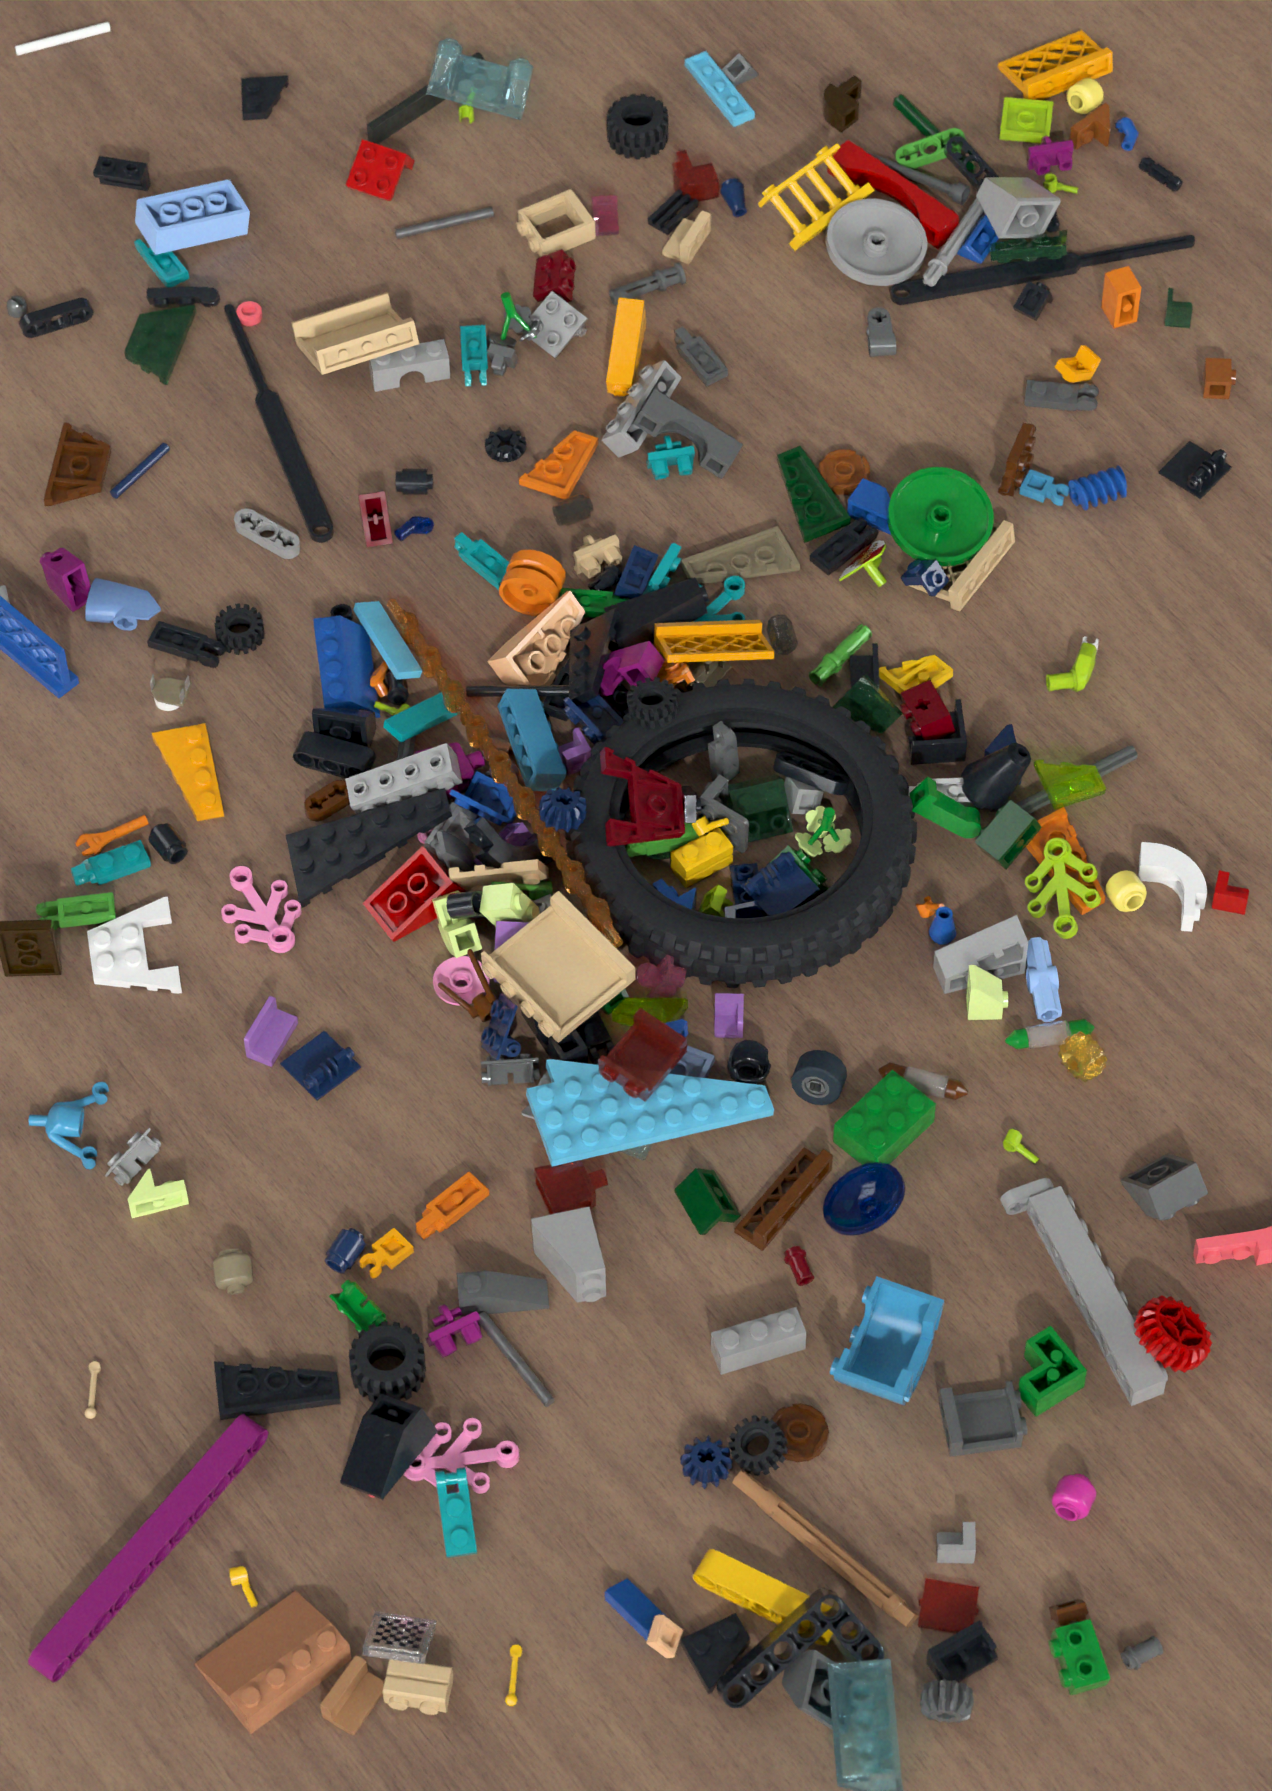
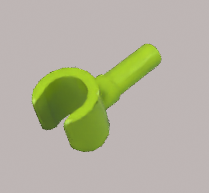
M470 90L465 105L459 107L460 122H462L464 117H469V123L474 121L472 107L476 93L474 90Z
M1049 173L1045 175L1043 187L1051 193L1062 190L1077 194V187L1058 183L1055 174Z
M378 701L374 704L375 708L390 713L393 716L410 708L407 704H403L399 709Z
M1009 1129L1003 1141L1004 1149L1009 1152L1017 1151L1036 1164L1039 1158L1020 1144L1022 1134L1017 1130Z

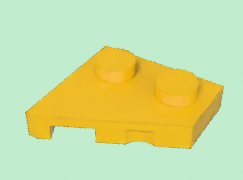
M936 655L922 657L919 660L902 662V667L887 670L886 666L879 668V678L899 694L928 680H931L936 689L953 677V669Z

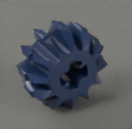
M559 786L556 790L548 789L547 793L542 796L539 804L540 820L545 822L547 828L554 827L556 832L559 829H564L567 833L570 828L578 830L579 825L586 818V799L580 796V791L572 792L570 787L566 790L561 789Z
M708 1435L705 1442H701L696 1437L693 1445L686 1444L684 1448L685 1454L681 1456L680 1464L684 1466L682 1468L684 1477H690L692 1486L700 1481L704 1490L710 1482L715 1487H718L719 1479L727 1480L729 1477L728 1470L732 1468V1460L729 1458L730 1449L729 1447L722 1448L723 1442L721 1439L712 1443L711 1437Z

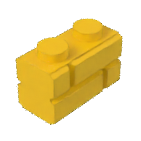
M717 827L708 832L707 835L704 834L672 851L671 870L682 885L687 888L732 864L733 845L721 829Z

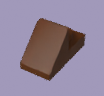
M1104 103L1071 127L1070 140L1073 142L1074 149L1077 150L1082 145L1088 144L1093 138L1108 147L1110 136L1109 105Z

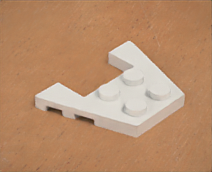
M168 897L158 899L87 931L94 984L130 988L133 985L147 987V990L158 991V988L171 990V993H182L178 966L154 970L148 969L143 928L172 923Z

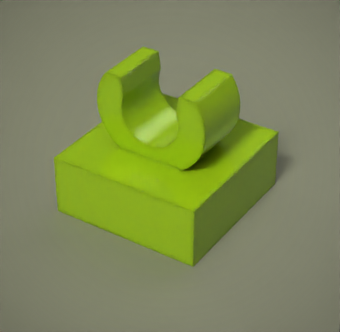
M718 884L704 894L698 912L725 917L721 907L725 909V907L733 906V903L725 898L727 889Z

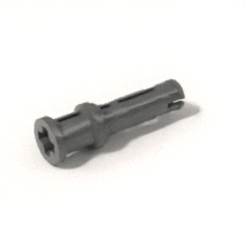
M676 262L670 268L661 271L659 269L654 270L651 276L615 289H610L609 296L613 305H617L619 298L632 299L654 290L666 291L667 287L678 283L683 285L686 283V276L681 264Z

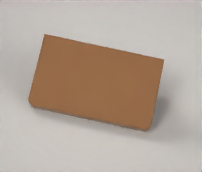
M355 1655L321 1702L322 1717L347 1733L354 1735L382 1697L385 1681L368 1672L366 1660Z

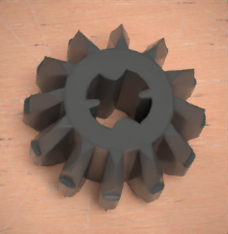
M944 1679L943 1681L933 1680L924 1684L923 1691L921 1692V1713L930 1720L935 1719L938 1722L960 1723L963 1720H967L970 1718L974 1706L973 1689L965 1683L956 1682V1680L947 1681Z

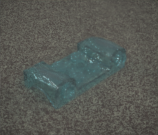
M447 38L439 41L426 94L521 120L534 69L526 59L518 58L512 60L509 66L506 67L461 54L463 48L454 39Z

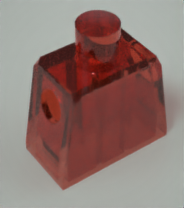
M581 1160L553 1167L545 1165L534 1168L535 1184L549 1215L589 1207L590 1210L596 1206L595 1190L608 1185L603 1169L587 1174Z

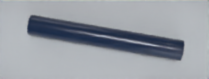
M166 443L158 446L110 490L111 496L115 499L120 497L170 451L169 446Z

